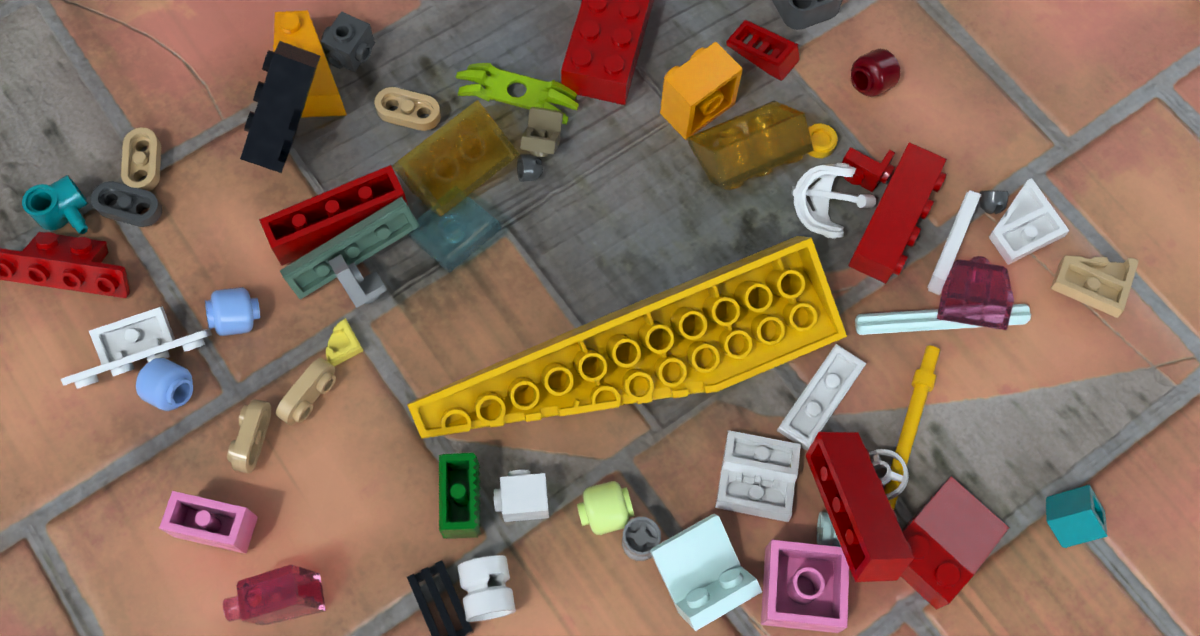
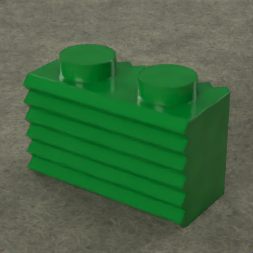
M474 453L439 455V531L444 539L477 538L481 535L479 529L481 527L479 521L481 519L479 514L481 512L479 507L481 504L479 500L481 497L479 493L481 489L479 486L481 482L479 476L481 474L479 472L480 465Z

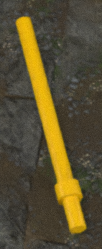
M931 345L926 346L920 369L915 370L911 383L914 389L895 453L904 460L906 466L928 392L933 390L936 380L934 371L940 349ZM893 458L890 468L893 472L903 476L902 464ZM891 480L885 485V494L893 492L901 482ZM898 496L888 500L893 510Z

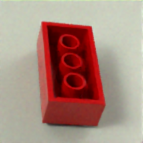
M582 0L562 65L561 83L576 92L577 95L625 105L654 0Z

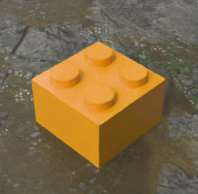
M716 41L707 48L702 47L698 49L689 61L680 67L674 66L666 73L663 82L660 114L687 140L735 105L743 68Z

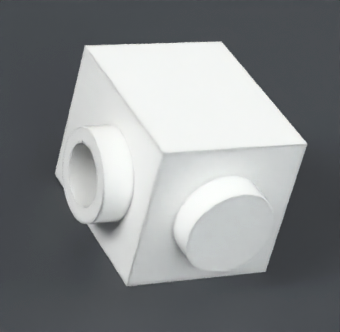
M513 470L508 472V476L500 477V489H494L495 512L502 511L504 522L549 518L545 473L531 474L529 470Z

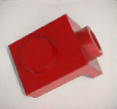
M850 147L842 163L849 164L851 167H855L856 170L853 177H844L845 180L853 185H860L873 193L878 183L886 184L894 171L895 166L890 163L895 152L889 149L882 162L879 163Z

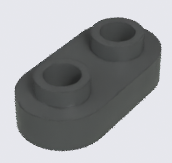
M108 181L101 183L93 190L91 195V203L100 215L138 227L153 225L162 214V205L152 192L140 188H132L118 182ZM113 200H117L115 205L109 206ZM150 208L146 213L140 215L144 209Z

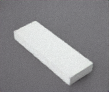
M971 190L966 193L928 284V291L940 295L981 194Z
M836 344L777 431L794 443L801 444V448L808 451L818 432H821L867 363Z

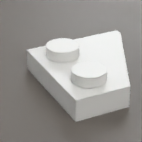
M1031 178L1027 180L990 234L989 239L1007 265L1065 237L1069 229Z

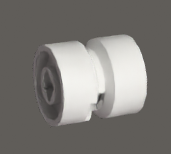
M494 555L465 561L457 566L460 586L468 592L463 598L467 622L495 619L516 612L513 591L505 585L510 579L506 556Z

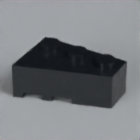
M279 41L275 52L268 50L262 70L268 73L265 82H258L253 101L258 102L255 112L250 111L244 131H247L248 135L240 157L241 160L282 173L298 129L320 55Z

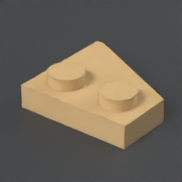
M1064 256L1058 265L1051 289L1118 318L1125 309L1139 260L1128 258L1124 263L1109 262L1107 257L1086 259L1081 256Z

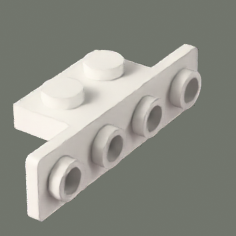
M163 306L90 330L89 333L101 365L62 378L61 381L63 386L74 382L78 389L98 382L97 374L111 370L112 375L116 376L135 369L132 363L134 361L147 358V361L150 362L155 358L170 357L169 349L182 345L184 352L201 347L205 345L203 338L212 335L210 329H205L175 340Z

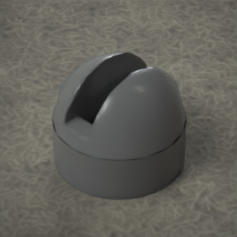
M531 154L518 155L517 174L520 182L537 180L541 176L543 167L541 166L542 161L540 158Z
M980 191V207L986 213L992 214L994 212L999 214L1006 208L1008 191Z

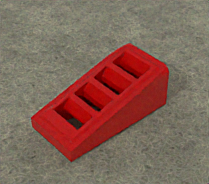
M744 20L726 41L728 47L780 81L787 76L799 61L797 43L748 20ZM750 34L753 36L747 44L743 43ZM762 42V45L756 49V46ZM771 49H773V52L770 55H768L767 53Z

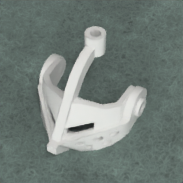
M846 163L819 165L809 169L803 174L797 185L792 186L791 193L794 196L797 216L807 229L824 235L827 238L836 239L844 237V227L831 222L828 215L830 199L857 203L859 208H873L875 206L876 198L874 195H853L831 191L833 181L837 175L853 177L856 170L855 167H851ZM821 178L815 185L808 188L814 181ZM806 196L810 197L815 211H812Z

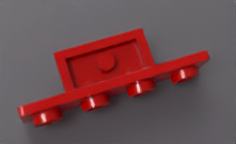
M38 232L23 251L0 248V280L119 298H127L130 294L125 267L101 263L109 253L106 241L93 240L87 237L58 235L52 232Z

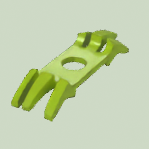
M491 63L470 64L467 70L459 71L456 74L457 79L478 83L459 87L458 96H477L488 102L491 99L529 110L531 107L561 111L550 103L562 105L573 110H578L579 104L574 101L576 100L577 93L555 80L547 82L495 68ZM513 83H521L527 90L521 97H512L508 94L507 89ZM563 113L562 123L567 125L568 116Z

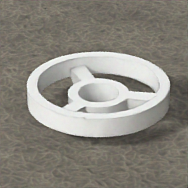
M878 449L869 452L870 459H874L872 464L875 471L879 468L887 469L886 475L880 478L883 485L888 484L891 480L901 482L897 489L886 494L888 500L897 497L905 489L909 478L908 468L904 460L891 450ZM880 455H887L897 459L902 464L903 476L893 472L887 462L881 461Z

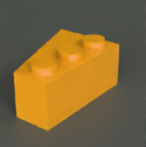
M308 10L275 12L273 52H275L279 41L320 55L301 118L346 116L347 113Z

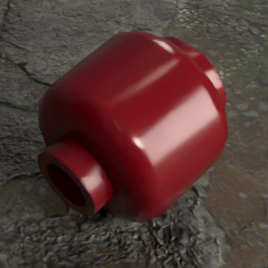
M881 48L860 56L851 68L852 85L857 91L868 97L878 96L890 90L900 79L898 60L891 52Z

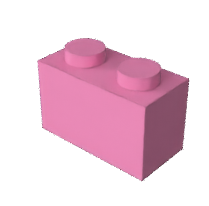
M172 491L159 529L175 538L246 554L258 517L246 507Z

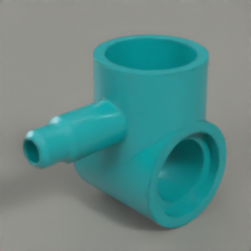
M69 175L64 176L51 185H35L24 194L22 199L23 209L43 229L50 231L58 230L69 222L79 234H85L88 231L86 221L79 211L88 202Z

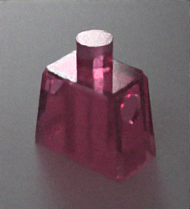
M983 256L973 257L970 261H954L942 288L937 319L1007 331L1014 303L1007 268L990 264L989 260Z
M292 564L238 581L236 585L237 596L225 598L223 601V612L229 622L241 619L242 622L258 625L274 624L326 611L320 573Z

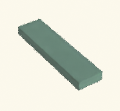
M400 197L281 269L280 272L301 300L337 278L328 261L341 254L347 265L353 262L355 265H358L417 229L420 225L404 199Z

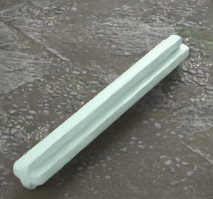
M1027 304L868 313L857 315L855 318V328L857 334L866 335L1023 325L1031 320V313Z

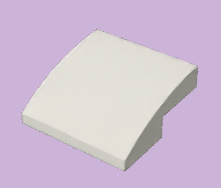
M728 430L715 508L789 522L792 516L794 487L798 476L801 444Z

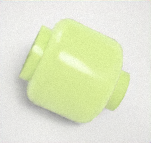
M616 481L586 488L583 492L584 502L577 504L582 526L590 524L592 532L596 535L624 529L625 525L629 522V517L635 516L627 487L621 488L620 484Z

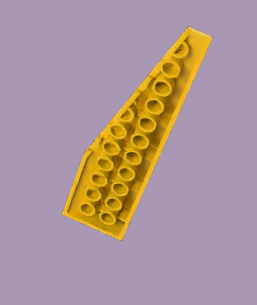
M796 236L542 342L409 402L407 406L421 439L467 432L470 429L492 428L520 421L530 422L542 420L541 418L558 415L561 417L617 408L620 405L649 403L652 400L671 397L680 398L702 392H718L843 339L847 335L812 237Z

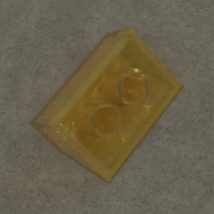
M476 100L392 165V168L416 197L439 217H442L520 154L479 100Z
M771 101L687 138L691 149L710 182L723 190L739 188L744 184L743 181L755 176L768 175L773 172V168L784 163L798 162L803 158L802 155L814 151L805 113L777 101Z

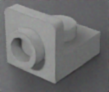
M341 254L328 261L356 308L363 304L374 302L381 293L387 290L377 272H373L363 278L355 263L347 265Z

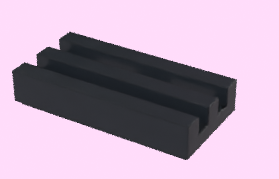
M442 560L430 568L422 569L420 573L407 577L431 636H441L419 585V582L424 580L448 636H467L474 633L470 622L466 621L465 611ZM438 573L463 627L458 631L453 626L432 577Z

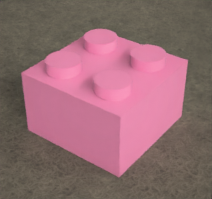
M771 540L765 548L761 625L839 633L846 629L848 621L849 566L842 548Z

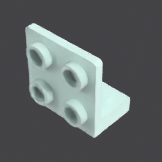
M711 514L650 550L679 615L695 631L762 593L757 579L740 565L720 517L716 514Z

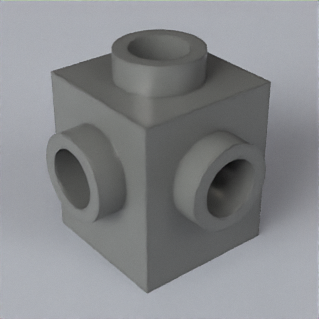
M342 11L334 23L324 30L321 38V44L327 61L336 68L342 69L344 67L353 72H356L361 63H365L368 60L372 47L375 44L370 24Z

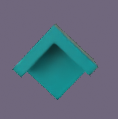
M1090 484L1046 498V521L1063 548L1108 537L1105 510Z

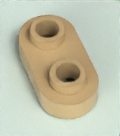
M388 87L381 90L375 97L374 104L377 114L385 122L421 131L431 130L440 122L441 112L439 104L431 96L396 87ZM392 106H397V107H398V108H397L396 110H394V111L388 110V109H389L390 107H392ZM423 114H429L426 118H419Z
M136 128L131 130L123 140L121 179L129 187L152 191L160 180L161 143L152 130ZM149 146L147 150L141 152L143 147ZM147 176L144 180L139 181L141 177Z
M323 358L315 360L282 398L277 407L276 416L288 425L303 422L310 415L313 409L312 404L319 395L327 393L336 381V376L334 375L335 367Z
M253 399L249 405H244L239 415L240 430L237 440L231 442L227 453V460L231 462L234 471L251 473L254 470L270 423L271 404L269 402Z

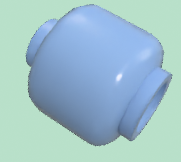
M244 287L215 290L211 294V300H205L208 328H215L216 333L220 336L248 333L253 328L254 319H260L258 298H250L249 292Z
M155 358L139 371L136 380V392L143 401L164 411L175 410L186 404L192 396V375L188 369L166 358Z

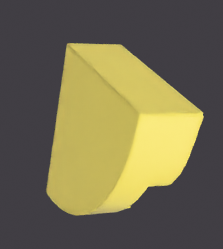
M345 318L340 321L332 330L333 333L326 347L327 360L334 367L363 352L347 319Z

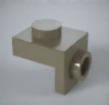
M531 107L529 110L528 127L521 137L520 149L528 150L529 154L537 157H547L549 154L554 155L560 144L563 112Z

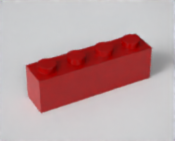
M910 142L908 143L851 258L849 267L885 284L892 273L900 274L908 256L902 254L906 245L912 247L921 230V228L915 225L919 217L924 220L926 219L934 203L933 200L928 198L932 190L938 193L947 174L941 172L947 160L946 158Z
M389 165L259 219L272 251L281 266L303 257L398 198L402 197L407 205L408 203L392 166Z
M818 432L805 457L854 581H897L914 558L911 553V547L903 535L896 513L888 501L882 481L877 476L870 460L869 452L865 448L859 432Z

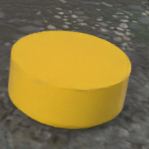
M822 123L814 124L805 132L802 142L803 148L807 154L814 158H826L834 152L838 137L835 130L829 125Z

